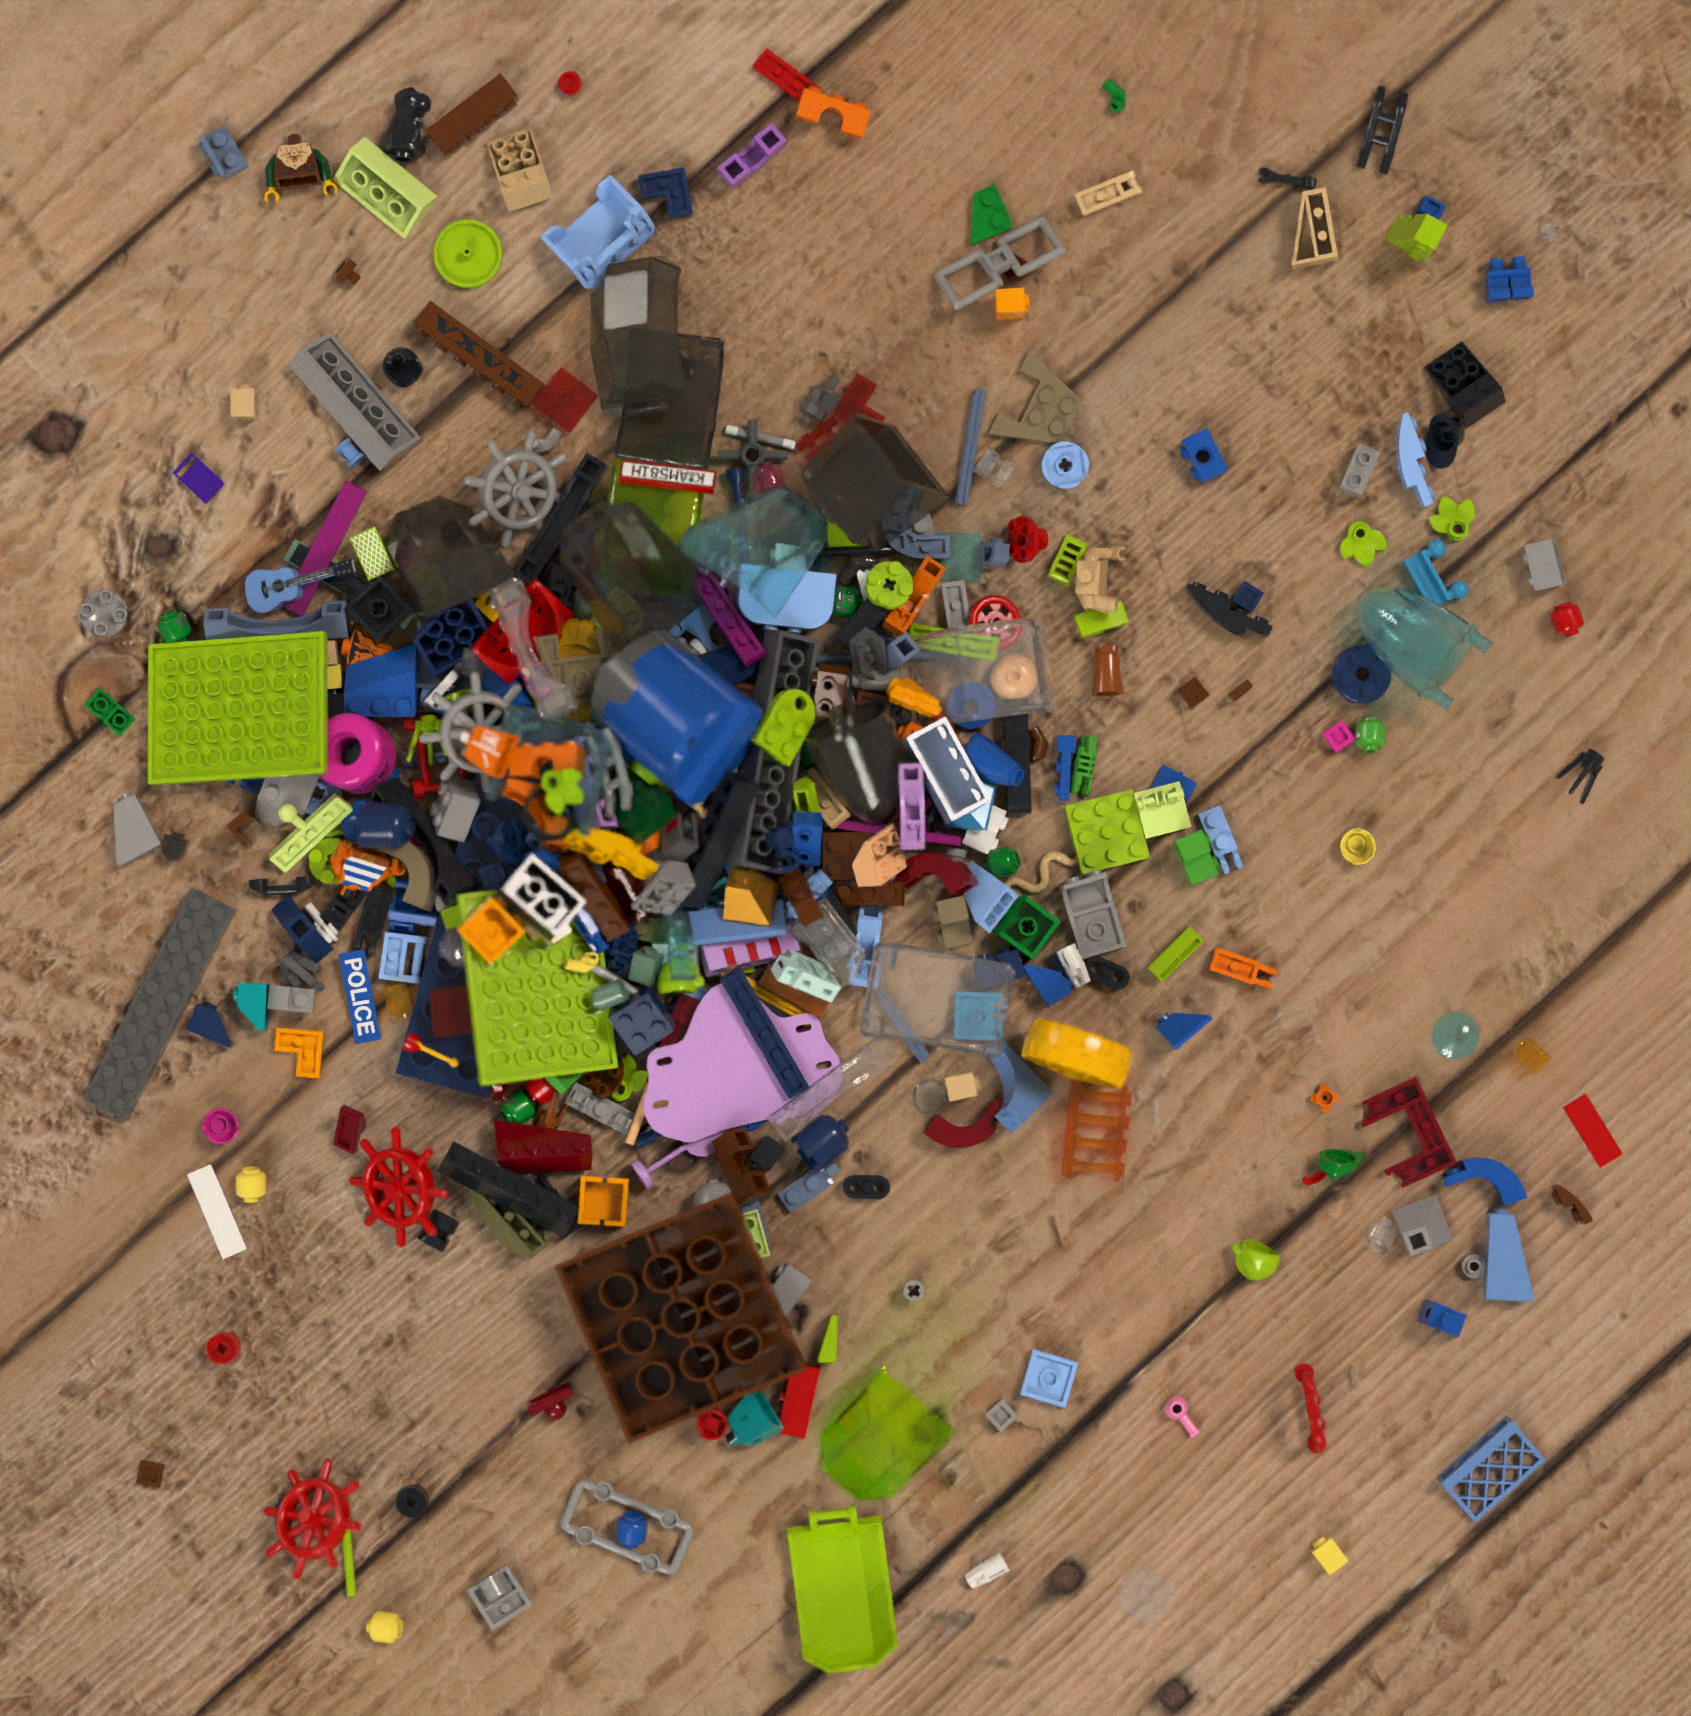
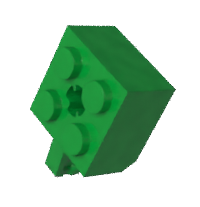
M1021 894L1016 903H1013L1000 919L1002 922L994 933L1033 960L1061 921L1032 899ZM1029 920L1032 922L1031 927L1033 931L1031 933L1029 931L1024 933L1022 931L1024 927L1021 923L1023 921L1027 923Z

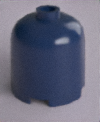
M365 800L366 805H360L356 818V826H360V836L356 835L358 845L363 848L400 849L404 847L410 840V837L414 835L416 824L412 821L410 811L399 804Z
M821 1115L792 1133L789 1138L792 1144L796 1142L800 1147L797 1153L810 1169L814 1168V1173L818 1174L847 1150L849 1138L846 1132L849 1129L842 1119L837 1121L830 1115Z

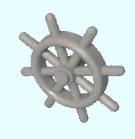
M534 430L527 432L523 449H511L502 453L497 442L489 440L487 445L494 459L487 465L481 478L471 476L464 478L465 485L479 487V500L483 509L469 520V525L475 527L489 518L496 524L504 527L500 543L503 549L509 547L513 530H522L534 526L539 534L544 526L541 520L549 513L554 501H559L563 495L562 492H557V482L553 469L562 464L567 459V455L561 452L547 462L543 457L532 452L536 437ZM520 461L517 476H515L509 464ZM529 462H532L538 469L526 477ZM542 478L543 489L531 487ZM493 490L505 493L493 501ZM530 496L540 498L535 507H533L529 500ZM510 502L507 517H504L498 510ZM521 503L526 514L516 518L519 504Z
M472 672L470 675L472 692L460 696L452 703L439 693L432 694V700L445 710L441 719L440 732L422 734L419 737V741L421 743L441 741L445 753L451 760L440 774L441 780H448L455 770L460 767L470 772L480 773L482 790L489 792L491 790L490 776L465 758L464 753L467 745H464L457 752L451 740L460 739L465 730L473 732L476 726H482L520 736L516 746L519 747L522 732L538 731L542 728V723L539 721L520 723L515 709L510 704L521 691L522 687L520 684H514L506 695L501 697L492 692L481 691L480 675L478 672ZM483 703L496 706L484 720ZM473 704L474 709L473 720L461 711ZM503 712L510 721V724L492 726ZM454 718L468 728L450 731Z

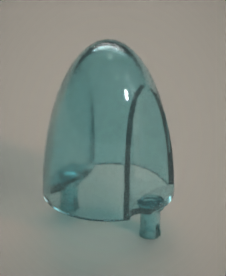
M1389 586L1375 587L1363 592L1357 600V621L1371 649L1393 673L1417 692V696L1420 699H1430L1444 711L1449 709L1454 702V698H1451L1439 688L1452 675L1472 645L1485 654L1493 644L1492 641L1478 632L1479 626L1476 623H1468L1443 606L1406 589Z

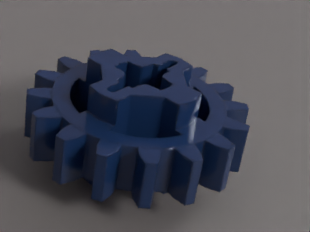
M629 923L628 932L610 942L608 941L609 948L604 950L606 969L618 972L619 970H624V965L629 966V961L633 958V951L637 949L636 944L639 940V937L635 936L638 930L635 929L634 924Z

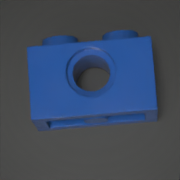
M1208 428L1181 441L1180 453L1184 460H1189L1192 466L1189 469L1195 481L1199 480L1201 485L1228 471ZM1198 452H1205L1208 455V462H1198L1196 454Z

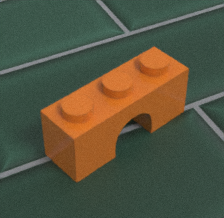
M813 86L802 90L794 114L795 118L817 124L823 111L833 110L840 116L841 120L838 132L857 139L863 138L871 110L866 109V104L854 101L851 104L844 101L845 97L833 93L831 97L822 94L823 90Z
M565 741L563 745L543 742L541 746L521 743L519 747L515 748L509 763V776L523 780H540L542 766L547 761L552 760L553 770L562 771L566 768H573L579 771L583 778L585 777L586 749L577 745V742Z

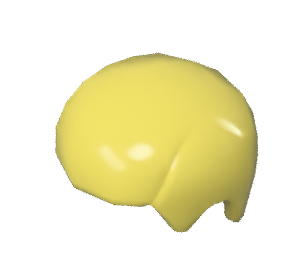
M1362 828L1350 829L1342 836L1340 842L1341 853L1346 860L1354 865L1366 864L1374 857L1376 851L1375 839L1370 832Z

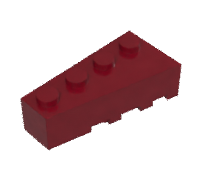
M494 1120L495 1161L498 1165L516 1174L585 1171L592 1169L591 1135Z

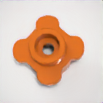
M1321 1084L1319 1090L1311 1095L1310 1100L1312 1103L1319 1105L1322 1112H1328L1330 1106L1339 1100V1095L1333 1093L1327 1084Z

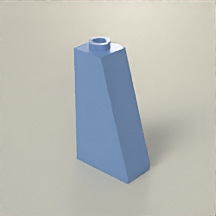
M1494 1209V1213H1487L1486 1268L1484 1272L1483 1298L1534 1302L1515 1216L1508 1214V1209Z

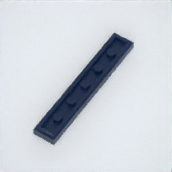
M737 967L719 978L788 1099L809 1088L742 969Z

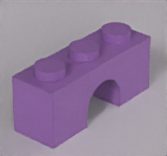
M771 123L757 134L751 144L738 154L734 153L717 167L718 173L730 188L735 190L787 147V140Z

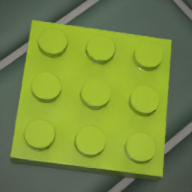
M1133 789L1064 806L1081 875L1150 858Z

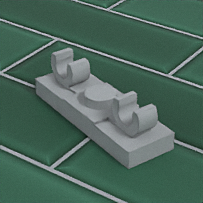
M577 1082L574 1083L564 1102L565 1104L628 1135L635 1116L633 1111L608 1098H597L592 1094L594 1091Z

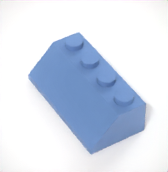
M782 894L777 895L770 927L723 921L725 897L717 899L716 902L706 903L704 909L688 907L692 946L786 934Z

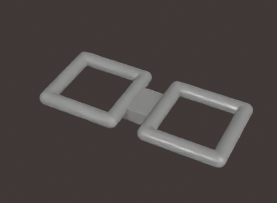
M1040 216L996 240L998 249L987 255L982 249H978L936 271L934 278L955 310H959L1001 288L1004 282L1000 274L1011 268L1016 276L1022 277L1065 254V246L1045 217ZM1041 227L1054 249L1021 266L1007 244ZM979 260L992 282L959 299L945 277Z

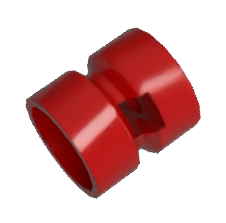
M221 1332L212 1336L206 1346L207 1355L214 1363L226 1364L238 1357L241 1351V1342L234 1333Z
M720 1408L702 1413L698 1417L697 1430L705 1439L717 1440L727 1430L728 1417Z

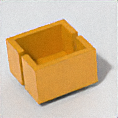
M582 1175L578 1224L600 1225L601 1219H603L604 1225L626 1227L630 1178L607 1177V1181H604L603 1176Z

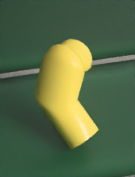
M588 952L578 960L566 958L564 969L586 973L598 964L599 955L596 952Z

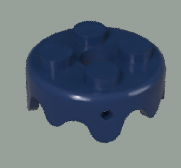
M1369 645L1352 646L1344 650L1336 658L1332 667V686L1350 703L1369 704L1379 699L1388 689L1391 682V666L1387 657L1377 648ZM1360 667L1365 668L1369 674L1368 678L1364 681L1357 679L1355 674L1356 670Z

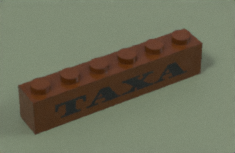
M432 301L428 302L414 321V325L417 328L416 333L426 340L428 337L436 341L434 346L445 354L447 351L455 355L454 360L461 366L469 365L474 369L472 373L482 381L488 379L493 383L491 387L501 395L506 392L512 397L510 401L520 409L523 406L529 409L545 388L543 382Z

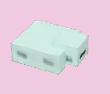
M788 949L785 955L780 954L771 968L777 981L832 1003L841 989V986L826 964L791 949Z

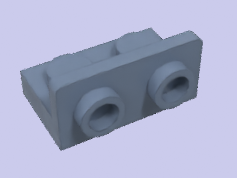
M225 125L205 136L203 134L198 136L201 140L198 146L204 156L209 155L213 163L209 165L216 177L221 175L223 180H226L249 167Z

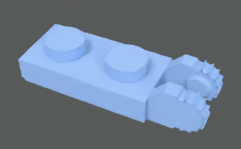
M1219 805L1199 813L1198 817L1204 832L1210 836L1213 844L1211 849L1217 857L1223 873H1230L1229 866L1223 857L1224 854L1229 852L1232 854L1235 866L1238 869L1242 868L1243 864L1236 850L1238 849L1221 806Z

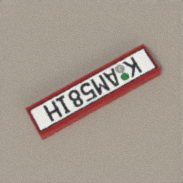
M622 459L619 483L714 494L717 471Z

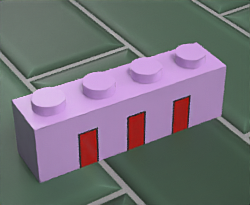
M793 924L786 925V934L702 944L699 954L705 975L710 977L731 972L737 967L746 969L772 963L777 960L780 954L785 955L788 949L799 953L800 948Z

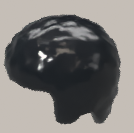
M394 348L384 357L382 364L383 372L387 379L399 388H406L414 384L423 373V366L418 356L409 348Z

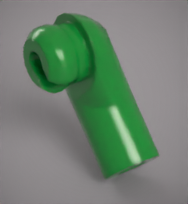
M1109 78L1102 87L1111 94L1110 109L1115 113H1119L1126 106V93Z

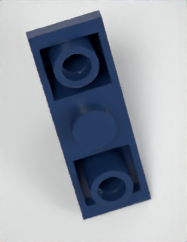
M287 895L271 909L283 928L314 963L317 964L334 950L333 946L326 941L317 927L290 895Z

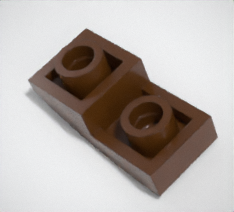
M1557 1184L1551 1186L1554 1191L1551 1193V1196L1556 1205L1561 1204L1563 1208L1572 1205L1573 1209L1570 1211L1576 1222L1580 1221L1581 1224L1586 1225L1594 1221L1585 1206L1571 1192Z

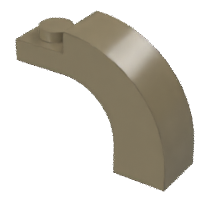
M410 842L400 849L376 848L379 851L399 858L408 869L409 883L402 901L432 912L437 893L433 889V868L426 852Z

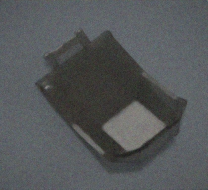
M653 256L608 264L595 281L591 294L590 350L600 406L602 410L624 407L628 420H635L639 416L663 412L664 414H672L674 412L672 398L688 396L690 390L685 379L678 339V281L681 268L664 256ZM660 400L661 402L660 404L641 407L635 406L636 403Z

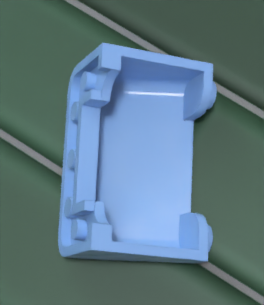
M611 175L602 180L597 186L596 196L599 200L565 230L559 225L551 226L540 236L547 247L586 289L593 288L643 245L655 231V225L643 207Z

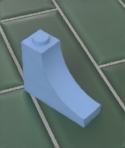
M1004 1041L988 1058L995 1065L1003 1084V1102L995 1117L1010 1133H1013L1053 1092Z

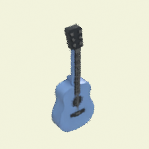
M347 559L333 564L332 567L301 576L296 569L284 567L277 571L255 570L248 575L245 581L247 601L256 612L274 613L286 603L301 599L303 596V584L331 576L339 577L355 574L354 561Z

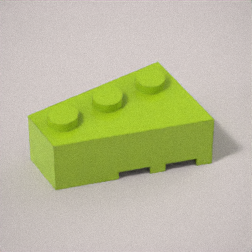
M1415 214L1414 218L1411 215H1406L1405 218L1402 215H1398L1384 240L1408 252V256L1418 262L1423 260L1426 262L1438 245L1448 225L1429 214Z

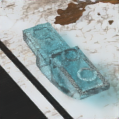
M679 905L671 915L661 914L664 941L667 944L671 980H695V945L687 906Z

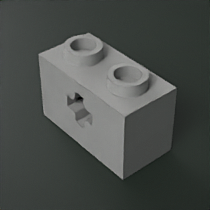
M1358 443L1337 490L1359 499L1364 492L1380 452Z

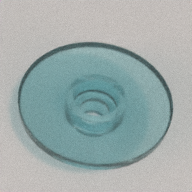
M1460 1012L1447 1013L1435 1023L1432 1030V1041L1436 1050L1444 1057L1462 1059L1469 1056L1476 1049L1479 1042V1029L1475 1021L1468 1015ZM1455 1031H1458L1461 1034V1038L1459 1040H1455L1453 1038V1033Z

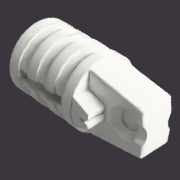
M1075 943L1056 951L1066 974L1076 988L1091 981Z
M998 1552L984 1562L979 1563L978 1566L966 1573L965 1577L973 1589L991 1582L1010 1570L1003 1556Z

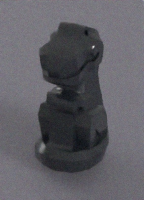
M408 87L400 90L394 96L396 111L384 138L385 152L394 155V159L400 162H412L413 158H422L425 155L426 148L420 143V129L423 127V120L420 117H416V113L426 114L432 106L429 96L417 92L413 87Z

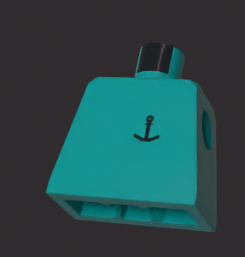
M756 1391L746 1395L729 1414L727 1420L733 1430L725 1437L732 1446H736L739 1442L745 1446H756L782 1431L784 1427L764 1393Z

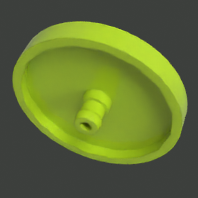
M460 220L448 225L438 236L434 246V261L441 276L450 284L465 289L477 288L488 283L497 274L502 262V247L495 232L486 224L476 220Z

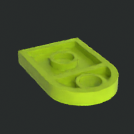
M788 689L780 692L773 699L751 738V741L784 766H790L814 723L815 706L810 696L798 689ZM797 697L802 701L800 709L795 707Z

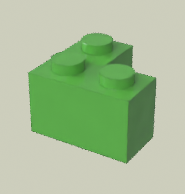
M1199 830L1172 843L1191 886L1218 875L1217 870L1220 869V865L1216 856L1211 857L1209 853L1211 852L1210 847L1213 844L1208 833L1204 834L1202 830Z

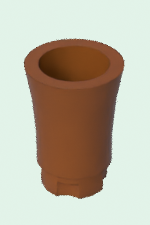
M1104 645L1095 647L1092 695L1100 697L1123 695L1124 688L1121 679L1118 646Z

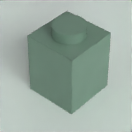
M643 947L634 952L628 979L647 986L658 982L664 954L658 953L657 949L653 947Z

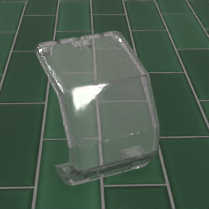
M1041 619L1003 620L953 627L910 636L921 651L907 663L908 678L915 681L925 692L939 700V704L943 709L941 714L932 718L913 710L914 722L927 727L944 717L952 725L1018 714L1035 713V715H1044L1054 711L1056 701L1045 624Z
M878 943L875 945L872 954L860 1032L864 1037L874 1040H882L883 1038L896 1039L994 1058L997 1054L1001 1055L1003 1038L1000 1037V1034L1005 1033L1008 1015L1004 1014V1011L1009 1010L1012 991H1009L1008 988L1013 986L1015 970L1007 963L896 943Z

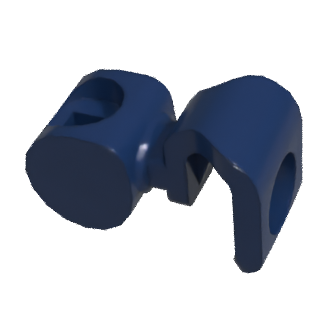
M787 828L769 829L765 835L766 844L777 851L775 857L786 859L784 865L769 867V872L782 873L796 870L800 865V860L793 851H788V848L794 844L791 831Z

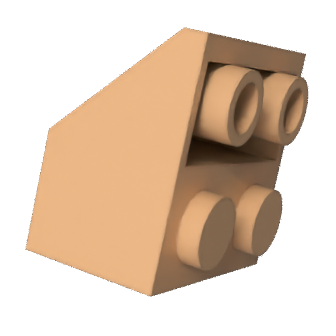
M895 823L889 824L865 841L852 864L858 887L881 886L907 867Z

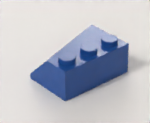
M415 643L346 666L344 713H354L364 717H416L418 714V656Z

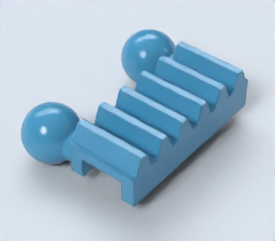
M1439 539L1430 541L1427 549L1403 561L1404 567L1407 569L1413 584L1416 585L1417 591L1421 594V598L1429 611L1453 598L1463 599L1469 591L1468 585L1460 580L1453 582L1450 590H1446L1430 560V557L1439 558L1446 552L1445 543Z

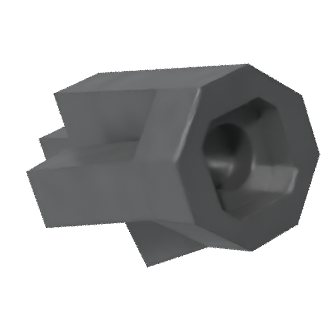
M829 375L828 379L822 381L819 387L816 385L810 387L807 401L802 408L804 413L820 422H824L827 415L841 401L840 394L834 393L835 388L840 382L837 375Z
M293 951L285 958L280 966V970L287 975L293 987L301 988L303 982L300 978H302L316 991H324L325 985L310 972L319 974L322 971V966L302 957L296 951Z

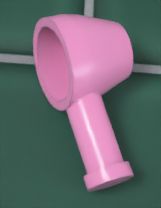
M1180 1396L1170 1397L1165 1403V1413L1173 1420H1180L1189 1432V1436L1191 1438L1200 1432V1429H1197L1187 1415L1188 1404L1186 1400ZM1175 1404L1181 1405L1179 1413L1173 1412Z

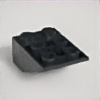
M1463 341L1424 366L1426 373L1466 428L1506 402L1502 387Z

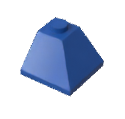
M1166 1012L1156 1021L1159 1025L1155 1029L1173 1050H1177L1213 1018L1210 1015L1172 1013L1169 1015Z

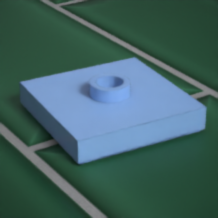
M1033 1349L1020 1395L1066 1408L1079 1362Z

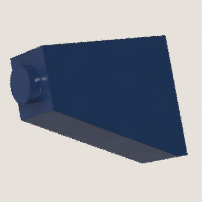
M731 645L697 655L732 686L737 685L759 670L760 659L746 667Z

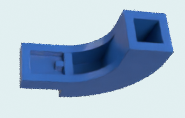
M1472 1157L1460 1160L1463 1167L1462 1170L1459 1167H1455L1445 1171L1446 1176L1441 1177L1446 1187L1474 1177L1484 1178L1495 1187L1503 1206L1528 1198L1516 1174L1504 1164L1488 1158Z

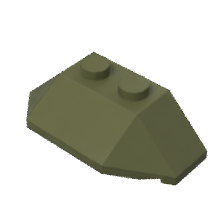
M469 1189L479 1218L509 1252L531 1260L548 1247V1229Z

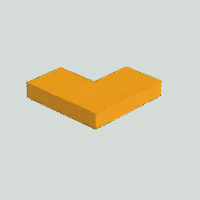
M276 1027L274 1051L298 1053L296 1077L320 1078L324 1031Z

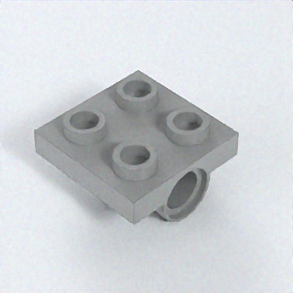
M508 1564L467 1589L491 1630L496 1629L533 1605Z

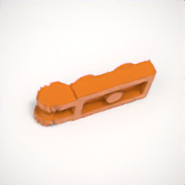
M1215 947L1208 968L1210 971L1268 989H1272L1273 984L1266 980L1257 979L1258 970L1270 975H1276L1278 971L1262 965L1261 962L1217 947Z

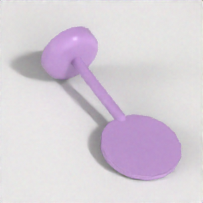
M723 1131L695 1142L682 1141V1146L647 1169L638 1160L631 1162L630 1166L644 1188L649 1191L654 1187L650 1173L685 1150L697 1157H706L714 1154L715 1149L712 1141L722 1135Z

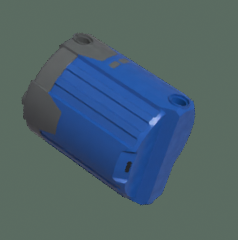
M663 628L648 632L647 635L629 643L620 652L614 653L599 668L598 676L593 684L594 691L591 699L592 722L597 724V728L601 732L610 727L624 750L673 790L678 798L691 806L703 803L711 790L721 783L726 770L734 771L739 766L753 743L751 738L762 717V710L757 703L743 695L684 646L675 635Z

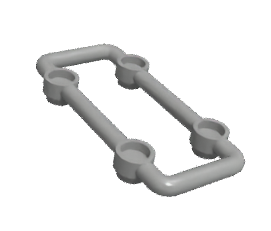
M582 1479L576 1483L560 1522L562 1529L574 1535L577 1542L582 1545L593 1543L640 1563L642 1568L648 1573L659 1571L668 1575L675 1574L679 1570L694 1534L692 1524L679 1518L675 1510L666 1509L662 1511L613 1490L609 1482L602 1481L596 1483L588 1479ZM588 1489L594 1492L595 1497L600 1501L611 1499L660 1520L661 1525L667 1529L674 1528L675 1526L683 1529L685 1532L671 1565L660 1562V1558L655 1553L644 1555L596 1535L593 1528L588 1525L577 1527L570 1524L583 1490Z

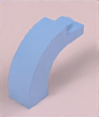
M860 905L857 925L858 934H856L849 985L873 988L884 910L882 905Z

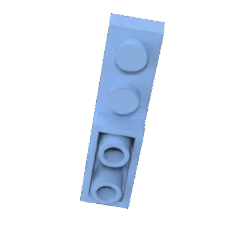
M1407 412L1401 416L1397 432L1396 455L1398 470L1404 491L1414 488L1421 509L1431 506L1433 504L1432 499L1435 498L1431 486H1427L1425 483V469L1422 464L1417 462L1425 457L1424 452L1427 450L1423 439H1418L1415 430H1418L1415 418L1413 416L1410 417Z

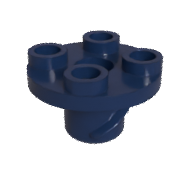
M506 818L499 823L495 831L488 835L487 847L489 851L496 854L505 865H519L522 863L523 856L531 851V848L525 842L528 832L523 821L520 818Z

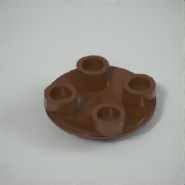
M618 1055V1068L584 1073L583 1082L587 1084L588 1089L594 1091L592 1093L593 1096L607 1098L614 1094L621 1085L624 1076V1065Z

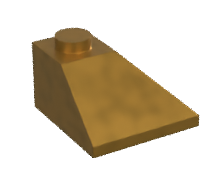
M731 866L726 884L723 921L770 927L779 891V883L755 869Z

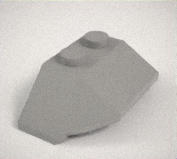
M320 775L265 778L257 798L254 817L274 826L283 824L285 822L280 820L278 811L284 804L293 805L297 810V816L305 815Z

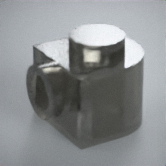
M171 831V835H164L161 848L162 853L169 860H182L188 852L190 841L184 839L185 834Z

